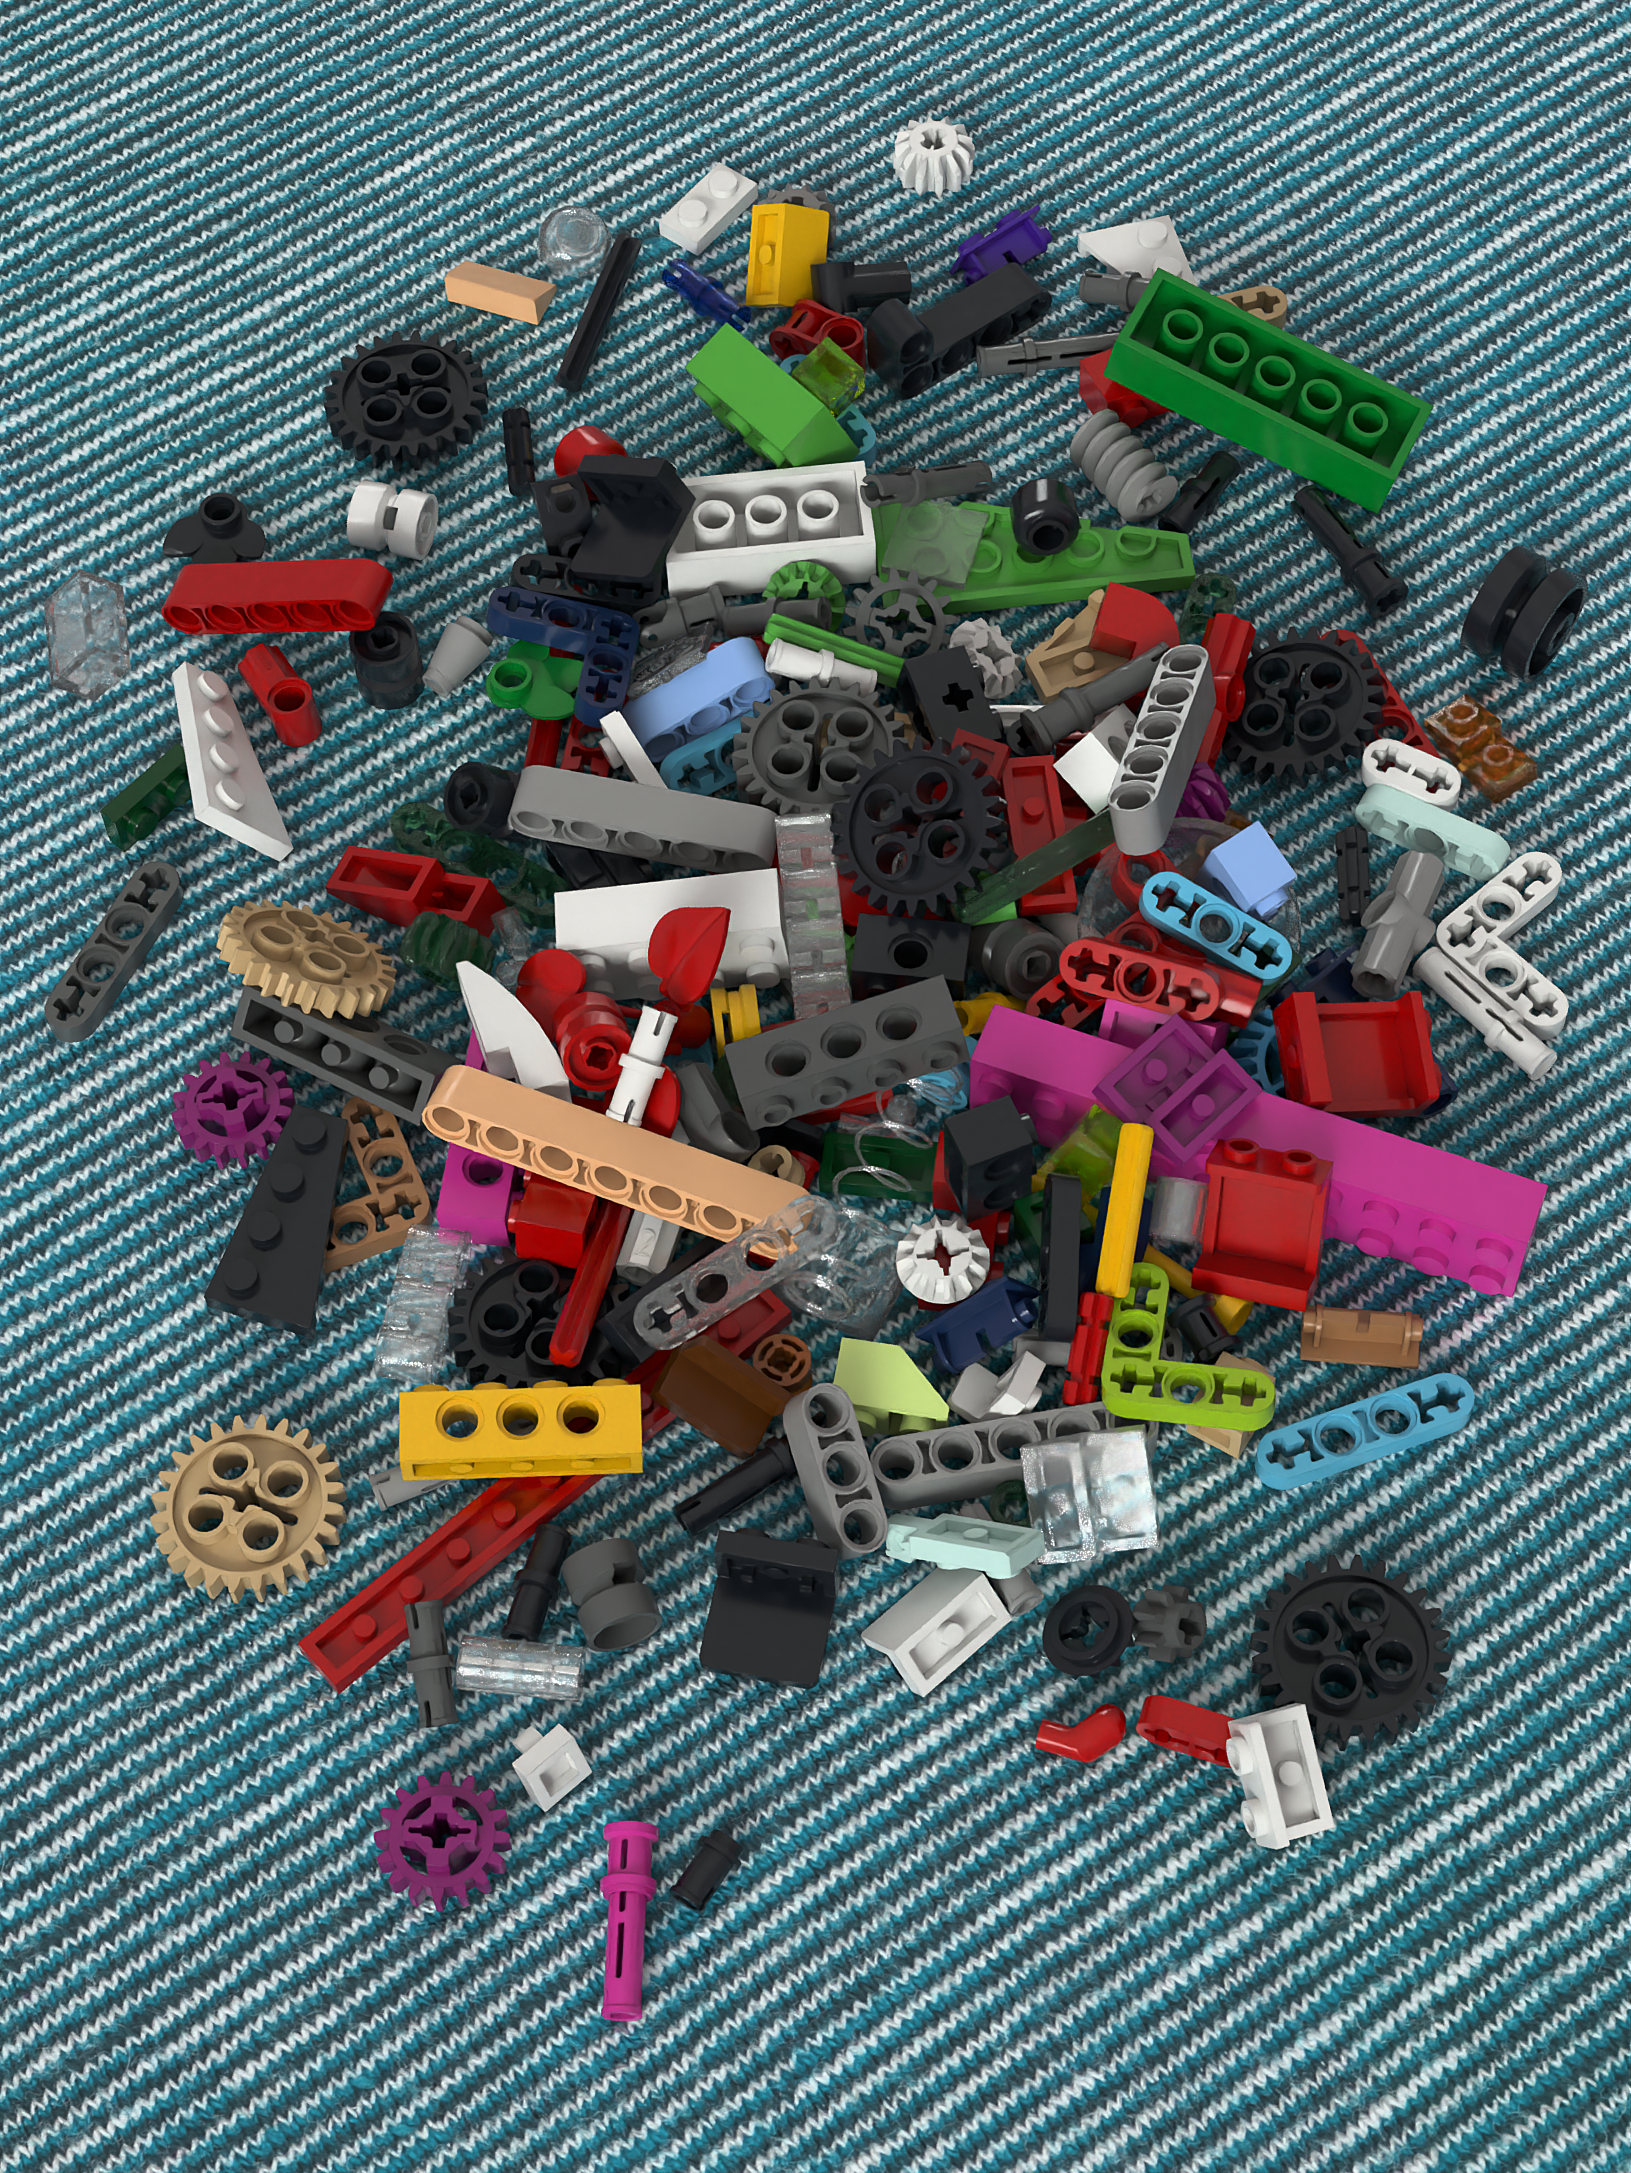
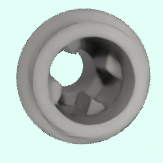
M459 616L454 623H447L427 667V671L422 677L423 682L434 692L442 696H448L452 689H455L490 655L488 647L493 642L491 634L479 623L465 616Z

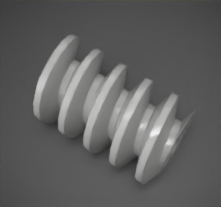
M1105 409L1097 412L1079 428L1073 437L1070 446L1071 460L1078 468L1082 469L1088 480L1094 482L1097 490L1101 494L1106 495L1109 503L1113 507L1118 508V512L1124 520L1132 523L1145 521L1164 510L1174 499L1178 490V481L1175 476L1167 475V469L1164 464L1155 462L1153 452L1150 449L1143 448L1141 439L1138 436L1131 435L1129 426L1126 423L1119 422V416L1114 410Z

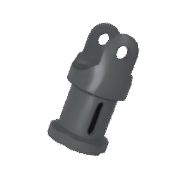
M718 585L709 587L708 593L678 601L675 597L656 602L653 606L636 611L632 616L639 625V641L647 649H655L668 644L672 645L676 643L675 640L705 623L704 632L716 628L721 632H725L723 627L725 604ZM644 616L648 617V621H647V622H645V623H640V622H639L642 617H644ZM651 634H655L657 636L656 639L653 641L648 640V637Z

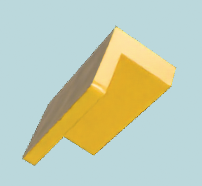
M788 203L753 205L745 306L792 308L799 299L807 298L813 300L810 264L826 263L829 229L828 211Z

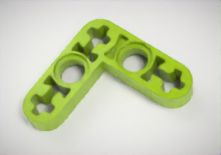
M1148 1262L1134 1263L1128 1295L1124 1298L1114 1297L1113 1299L1114 1307L1109 1324V1334L1101 1374L1102 1402L1106 1409L1114 1415L1131 1419L1240 1431H1255L1265 1427L1273 1418L1276 1394L1274 1384L1262 1372L1250 1369L1161 1360L1169 1307V1277L1163 1269L1155 1264ZM1139 1287L1150 1288L1147 1293L1146 1311L1136 1309V1294ZM1139 1330L1147 1333L1152 1340L1144 1347L1131 1348L1121 1343L1119 1338L1128 1331ZM1131 1381L1136 1383L1132 1393L1121 1392L1124 1382ZM1155 1383L1161 1384V1398L1153 1397ZM1190 1384L1200 1388L1204 1392V1396L1194 1403H1184L1175 1399L1171 1393L1178 1386ZM1215 1390L1223 1391L1221 1404H1215ZM1250 1394L1255 1396L1253 1406L1241 1405L1243 1395Z

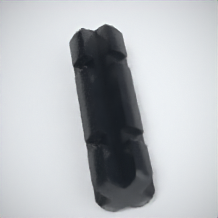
M523 407L517 409L508 408L502 414L509 492L515 497L521 495L530 496L532 495L530 483L536 482L529 412Z
M1354 825L1346 826L1345 830L1337 832L1335 837L1336 854L1339 856L1336 858L1339 899H1344L1338 902L1339 919L1342 924H1350L1353 928L1362 927V916L1371 904V898L1367 897L1371 896L1369 855L1363 854L1368 853L1369 845L1367 832L1364 829H1356Z

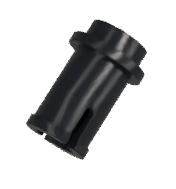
M713 1829L708 1837L701 1835L697 1841L701 1848L676 1884L672 1885L669 1890L673 1897L682 1905L701 1915L731 1869L738 1871L742 1865L739 1857L744 1849L730 1836L717 1829Z

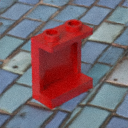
M1407 991L1400 999L1391 1002L1316 1004L1314 992H1293L1272 1012L1287 1100L1345 1119L1418 1116L1439 1098L1442 1083L1441 1071L1438 1064L1433 1062L1429 1040L1432 1022L1428 1010L1423 1007L1420 991Z
M1219 1139L1206 1159L1205 1173L1210 1174L1202 1253L1193 1267L1191 1289L1305 1312L1318 1288L1334 1162L1318 1159L1315 1154L1305 1150L1292 1149L1282 1152L1259 1147L1256 1142L1249 1139Z

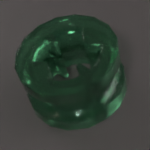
M1018 1479L1008 1480L998 1485L991 1493L989 1501V1514L994 1522L1039 1529L1043 1516V1502L1037 1488L1027 1481ZM1019 1500V1507H1022L1024 1503L1028 1504L1025 1519L1015 1521L1013 1520L1012 1513L1007 1518L1003 1516L1006 1512V1502Z

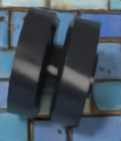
M1523 545L1515 546L1493 568L1473 601L1462 628L1460 638L1462 648L1483 660H1492L1501 654V666L1504 672L1524 683H1532L1552 663L1572 632L1586 600L1588 592L1587 580L1565 568H1557L1548 574L1545 557Z

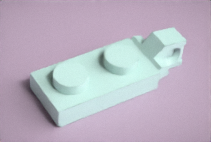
M898 1513L887 1519L886 1555L907 1563L920 1559L936 1562V1565L942 1569L969 1568L986 1571L987 1576L991 1578L1005 1579L1019 1575L1024 1567L1045 1554L1044 1535L1038 1529L946 1513L939 1515L933 1520Z

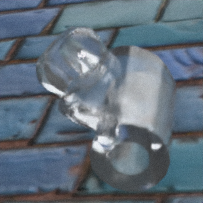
M516 906L504 908L491 916L509 958L507 961L498 963L495 968L501 985L507 990H513L518 986L517 977L520 969L526 960L533 955L531 939Z
M895 1095L889 1099L888 1106L872 1118L841 1111L836 1133L902 1139L912 1132L917 1123V1105L913 1099L906 1095Z

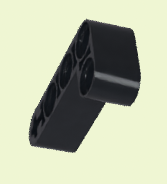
M1011 262L918 317L899 299L887 300L875 309L867 323L868 365L901 399L909 400L976 361L977 346L1004 344L1036 325L1048 313L1052 304V296L1020 264Z

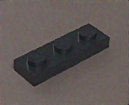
M706 1236L605 1315L595 1326L627 1366L633 1370L747 1279L755 1270L735 1245Z

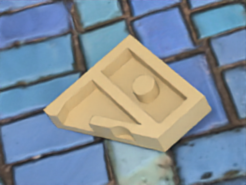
M1102 589L1094 591L1088 597V605L1073 620L1067 617L1054 629V634L1049 640L1041 642L1025 657V672L1043 705H1047L1059 698L1060 690L1066 687H1076L1079 690L1128 662V659L1088 647L1104 595Z

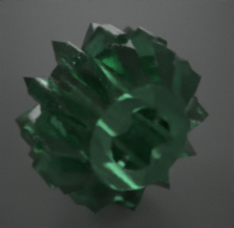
M432 911L422 912V914L416 916L411 926L408 925L401 939L403 943L398 952L407 969L416 972L420 978L427 979L435 986L439 985L450 992L457 991L461 993L456 963L467 960L490 975L494 967L492 963L497 954L489 938L479 934L477 929L463 924L461 920H454L445 914L438 915Z

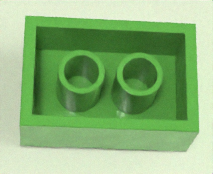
M727 322L685 366V369L697 382L692 391L713 410L711 414L732 434L737 431L744 437L743 442L763 461L767 459L772 461L776 465L775 469L851 462L860 453V450L821 401Z

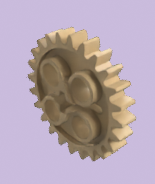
M267 899L262 900L261 906L251 901H246L244 908L235 905L232 908L231 914L226 913L218 934L216 948L221 950L219 959L230 962L228 968L230 973L245 974L242 984L248 986L259 985L262 987L260 995L263 997L272 995L281 997L282 1006L287 1007L293 1002L300 1004L303 1012L306 1014H310L312 1009H317L327 1018H332L334 1011H338L347 1019H352L354 1012L364 1017H369L371 1009L379 1012L382 1009L383 1003L387 1004L396 981L394 978L397 969L390 967L393 961L392 957L381 954L384 948L382 945L367 943L369 934L365 932H352L350 930L352 923L348 921L341 923L333 922L331 913L325 912L321 916L313 914L312 909L308 905H304L301 910L293 908L289 902L284 900L281 907L275 906Z
M265 1414L258 1416L253 1429L245 1428L240 1415L234 1417L232 1432L224 1433L216 1422L211 1423V1440L205 1443L201 1438L192 1434L189 1436L194 1452L190 1456L177 1451H173L171 1454L178 1471H160L158 1474L162 1486L167 1491L152 1493L151 1496L156 1510L161 1511L150 1517L155 1532L161 1533L155 1539L162 1555L170 1554L167 1561L174 1574L185 1570L183 1576L188 1587L193 1589L205 1580V1588L209 1598L215 1599L224 1586L229 1589L233 1603L240 1602L245 1588H253L258 1601L264 1602L266 1586L275 1584L277 1589L283 1595L289 1593L287 1577L294 1574L300 1580L307 1583L310 1581L306 1564L309 1561L320 1565L328 1563L325 1551L321 1545H339L341 1541L337 1529L332 1526L347 1521L344 1507L338 1504L347 1499L343 1483L337 1482L342 1477L336 1461L328 1462L330 1455L324 1443L312 1447L313 1439L307 1428H304L292 1438L289 1420L285 1418L276 1426L274 1431L269 1429ZM231 1468H247L243 1475L236 1479H222L225 1472ZM295 1484L302 1486L293 1496L286 1498L276 1496L278 1491L287 1485ZM206 1490H209V1491H212V1492L217 1493L218 1495H215V1494H207V1493H206V1494H202V1492H204V1491H206ZM207 1519H222L220 1525L212 1531H197L201 1523ZM281 1521H285V1522H295V1521H298V1522H297V1524L291 1526V1525L284 1524V1523H282ZM261 1537H277L276 1542L267 1549L254 1550L251 1548Z

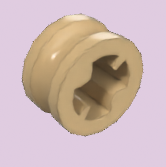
M771 1145L759 1150L751 1158L747 1166L772 1176V1173L777 1169L778 1178L797 1184L800 1187L804 1184V1167L785 1147L779 1145Z

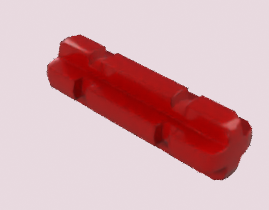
M1083 1292L1080 1296L1077 1315L1082 1316L1080 1325L1076 1324L1066 1370L1071 1372L1070 1380L1064 1381L1061 1398L1063 1404L1067 1406L1094 1403L1097 1400L1099 1386L1094 1385L1095 1376L1101 1377L1109 1330L1104 1329L1105 1322L1111 1321L1114 1300L1108 1295Z

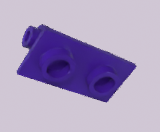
M1036 205L1023 214L1019 209H1015L995 225L996 231L986 237H983L981 232L964 241L957 248V252L960 255L949 271L951 275L964 269L963 278L969 287L1002 266L1009 264L1004 257L1007 253L1013 262H1017L1022 266L1046 252L1047 245L1052 242V236L1045 226L1041 225L1038 227L1033 221L1041 207Z

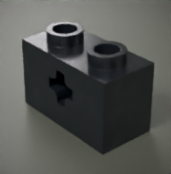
M964 645L904 660L896 688L916 736L920 735L927 739L932 748L938 737L952 744L957 728L1000 743L1004 737L1001 716L995 708L990 709L984 694L985 682L981 668L976 662L971 663Z

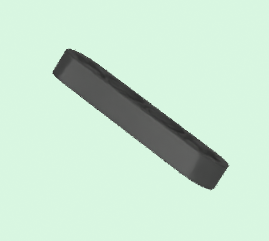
M155 861L140 866L134 872L46 1001L44 1010L53 1035L59 1040L69 1043L80 1042L90 1037L96 1031L174 916L184 898L183 886L175 867L166 862ZM163 883H166L168 889L164 891L158 888ZM148 888H156L157 890L150 897ZM148 904H149L151 913L146 909V907L148 906ZM136 921L144 925L142 932L132 939L125 940L115 936L117 928L125 922ZM98 963H110L115 966L114 973L104 981L96 982L86 978L88 970ZM78 990H81L84 994L82 998L80 997ZM80 1007L82 1013L80 1017L71 1015L66 1021H63L61 1016L63 1012L72 1014Z

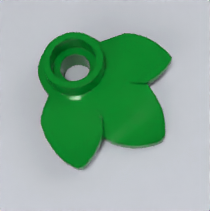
M520 640L509 648L506 659L497 662L492 667L485 682L487 696L498 707L505 709L521 708L535 719L559 720L567 718L574 714V699L571 696L577 692L583 661L550 656L548 646Z

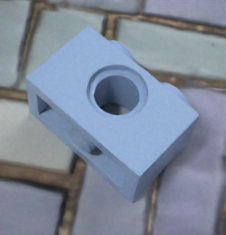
M1258 820L1214 848L1194 880L1198 886L1256 920L1260 922L1264 920L1267 923L1279 914L1277 908L1289 900L1290 897L1286 891L1297 875ZM1220 916V918L1230 931V926L1228 922Z

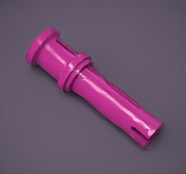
M618 1821L606 1824L603 1828V1838L609 1842L607 1876L601 1878L600 1890L603 1893V1897L609 1900L605 1949L604 1996L601 2016L611 2021L630 2022L642 2018L641 2000L643 1961L645 1956L646 1902L651 1901L657 1891V1882L651 1878L652 1846L659 1841V1828L645 1822Z

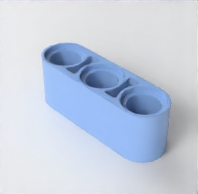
M747 637L734 638L632 698L624 706L622 716L651 763L663 762L665 757L674 750L753 710L752 703L754 701L764 703L770 698L769 690L775 689V683L771 674L765 670V662L755 641Z

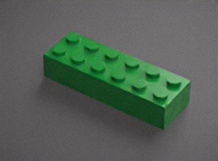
M1159 267L1117 337L1103 376L1376 514L1381 509L1434 407Z

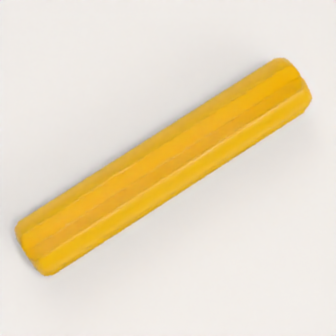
M1124 1123L1120 1130L1095 1285L1097 1293L1110 1297L1124 1298L1129 1293L1154 1137L1153 1128L1148 1125Z

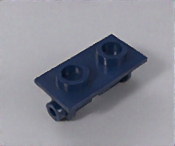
M1353 944L1337 952H1334L1331 947H1327L1303 966L1309 974L1295 984L1291 979L1275 989L1265 999L1270 1006L1269 1009L1273 1011L1293 992H1314L1316 1004H1318L1317 1001L1319 999L1324 1003H1348L1354 996L1359 994L1351 986L1353 975L1350 971L1354 962L1350 963L1347 960V957L1358 949L1356 945Z
M1007 1275L992 1279L983 1284L977 1294L961 1304L946 1308L937 1313L932 1322L914 1332L915 1337L936 1347L937 1352L932 1355V1362L939 1373L942 1375H946L949 1372L958 1374L988 1355L982 1337L983 1334L987 1333L991 1346L999 1348L1023 1332L1030 1330L1033 1327V1320L1039 1316L1037 1307L1032 1300L1038 1297L1040 1292L1038 1289Z

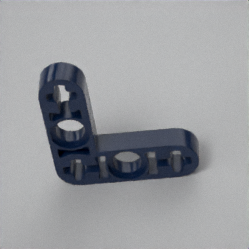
M499 587L491 593L486 613V623L497 634L585 655L573 706L574 714L578 720L593 728H602L599 721L601 718L615 710L622 713L639 636V625L634 618L620 611L519 587ZM551 621H565L571 623L574 627H561L553 624ZM608 636L618 637V644L607 643ZM595 665H607L617 669L619 672H605L597 669ZM596 692L606 694L605 703L594 701Z

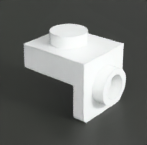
M1026 1351L999 1378L975 1362L960 1373L946 1404L949 1406V1409L970 1423L1029 1414L1041 1397L1042 1390L1036 1384L1046 1363Z

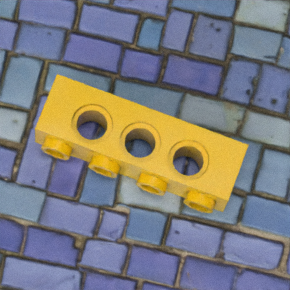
M609 1378L598 1380L592 1386L569 1387L565 1382L549 1380L538 1382L533 1385V1388L509 1389L505 1384L488 1382L474 1386L473 1390L449 1391L445 1386L428 1384L414 1388L413 1392H399V1462L403 1481L643 1473L640 1384L628 1385L624 1380ZM576 1417H588L597 1424L593 1430L584 1434L574 1433L566 1427ZM517 1419H528L537 1425L531 1433L523 1436L513 1435L506 1430L507 1426ZM457 1421H469L477 1427L472 1434L463 1438L453 1437L446 1432L448 1427Z

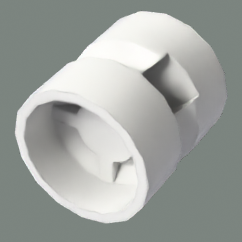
M362 480L356 487L349 507L347 518L348 541L353 546L376 551L383 550L388 545L389 550L394 555L422 560L429 553L436 533L438 522L437 498L434 494L412 489H403L398 495L393 485Z

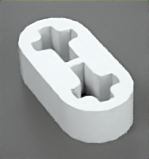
M1392 739L1376 740L1365 749L1360 773L1361 779L1367 788L1373 784L1387 785L1448 812L1456 806L1460 793L1461 777L1457 769L1448 762ZM1386 760L1395 763V767H1389L1386 772L1377 770V765L1382 766ZM1435 782L1444 785V789H1438L1435 794L1426 791L1427 787H1432Z

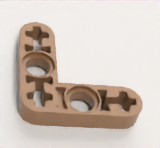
M357 1096L349 1099L345 1104L341 1117L348 1120L350 1127L349 1145L370 1195L334 1208V1228L331 1243H329L331 1250L326 1253L324 1265L326 1274L417 1240L428 1232L433 1222L429 1196L395 1115ZM370 1114L376 1120L381 1139H376L373 1142L370 1141L367 1129L360 1119L364 1115ZM385 1156H394L403 1162L401 1169L393 1176L380 1177L372 1172L374 1163ZM408 1204L409 1208L414 1211L415 1217L404 1220L403 1216L399 1214L398 1207ZM378 1213L381 1214L382 1221L386 1227V1230L380 1232L374 1216ZM349 1222H361L368 1227L366 1236L356 1243H344L337 1238L339 1229Z

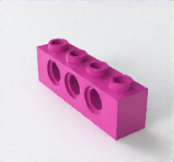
M472 1026L465 1066L488 1073ZM450 1142L436 1211L442 1240L510 1247L513 1233L508 1232V1216L513 1200L515 1198L523 1199L525 1192H520L525 1169ZM486 1177L499 1178L492 1184H478L480 1180Z

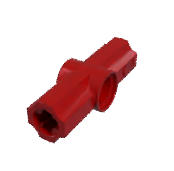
M1217 613L1214 618H1209L1201 642V647L1205 648L1209 653L1216 692V705L1194 764L1197 762H1207L1212 770L1215 768L1228 722L1237 721L1243 711L1245 683L1242 676L1256 633L1251 622L1242 620L1234 614Z

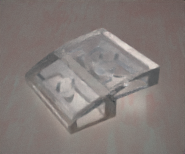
M815 1196L816 1210L795 1256L788 1260H777L764 1284L786 1306L844 1333L873 1342L904 1288L896 1269V1255L899 1240H903L907 1234L870 1223L865 1211Z
M1145 1424L1082 1432L1021 1445L1020 1454L1032 1529L1041 1530V1533L1044 1535L1045 1554L1037 1558V1565L1096 1560L1100 1552L1160 1547L1162 1535Z

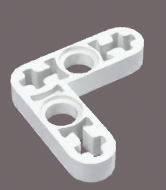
M1536 851L1528 852L1518 857L1444 918L1438 925L1434 947L1441 949L1447 958L1477 982L1483 990L1507 1011L1516 1010L1524 1018V1026L1542 1041L1552 1039L1563 1029L1569 1007L1567 998L1558 987L1504 943L1547 907L1557 896L1562 876L1560 864L1552 856ZM1541 875L1545 878V883L1537 880L1525 889L1523 897L1519 893L1524 887L1526 876L1535 879ZM1490 902H1501L1512 910L1513 915L1506 920H1495L1484 913L1483 907ZM1472 924L1476 928L1471 935L1469 947L1462 943L1455 948L1449 945L1451 938L1458 942L1470 934ZM1492 968H1505L1514 975L1516 981L1509 986H1495L1488 981L1485 973ZM1525 988L1529 989L1527 997L1522 994ZM1532 1007L1539 1011L1548 1007L1552 1010L1551 1016L1543 1013L1535 1017L1531 1014Z

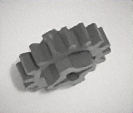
M891 568L888 574V582L882 583L880 578L873 574L869 577V584L872 589L869 593L860 588L854 590L852 594L860 602L858 608L845 607L843 614L854 619V626L843 629L842 636L855 637L857 642L870 646L864 631V627H867V629L876 631L883 643V651L901 657L904 648L916 642L929 645L924 653L920 655L922 656L940 651L939 647L941 644L949 645L951 635L944 633L945 626L956 623L957 616L943 614L942 608L950 602L951 598L949 595L936 599L932 594L937 585L935 579L930 580L923 587L917 584L919 578L918 570L913 569L906 580H900L897 569ZM891 591H899L895 604L882 610L869 607L879 596ZM918 597L929 607L934 625L922 620L916 609ZM899 612L906 614V624L913 626L914 630L921 631L922 633L916 631L914 633H905L900 640L892 638L893 629L876 619L882 621L885 619L892 620Z

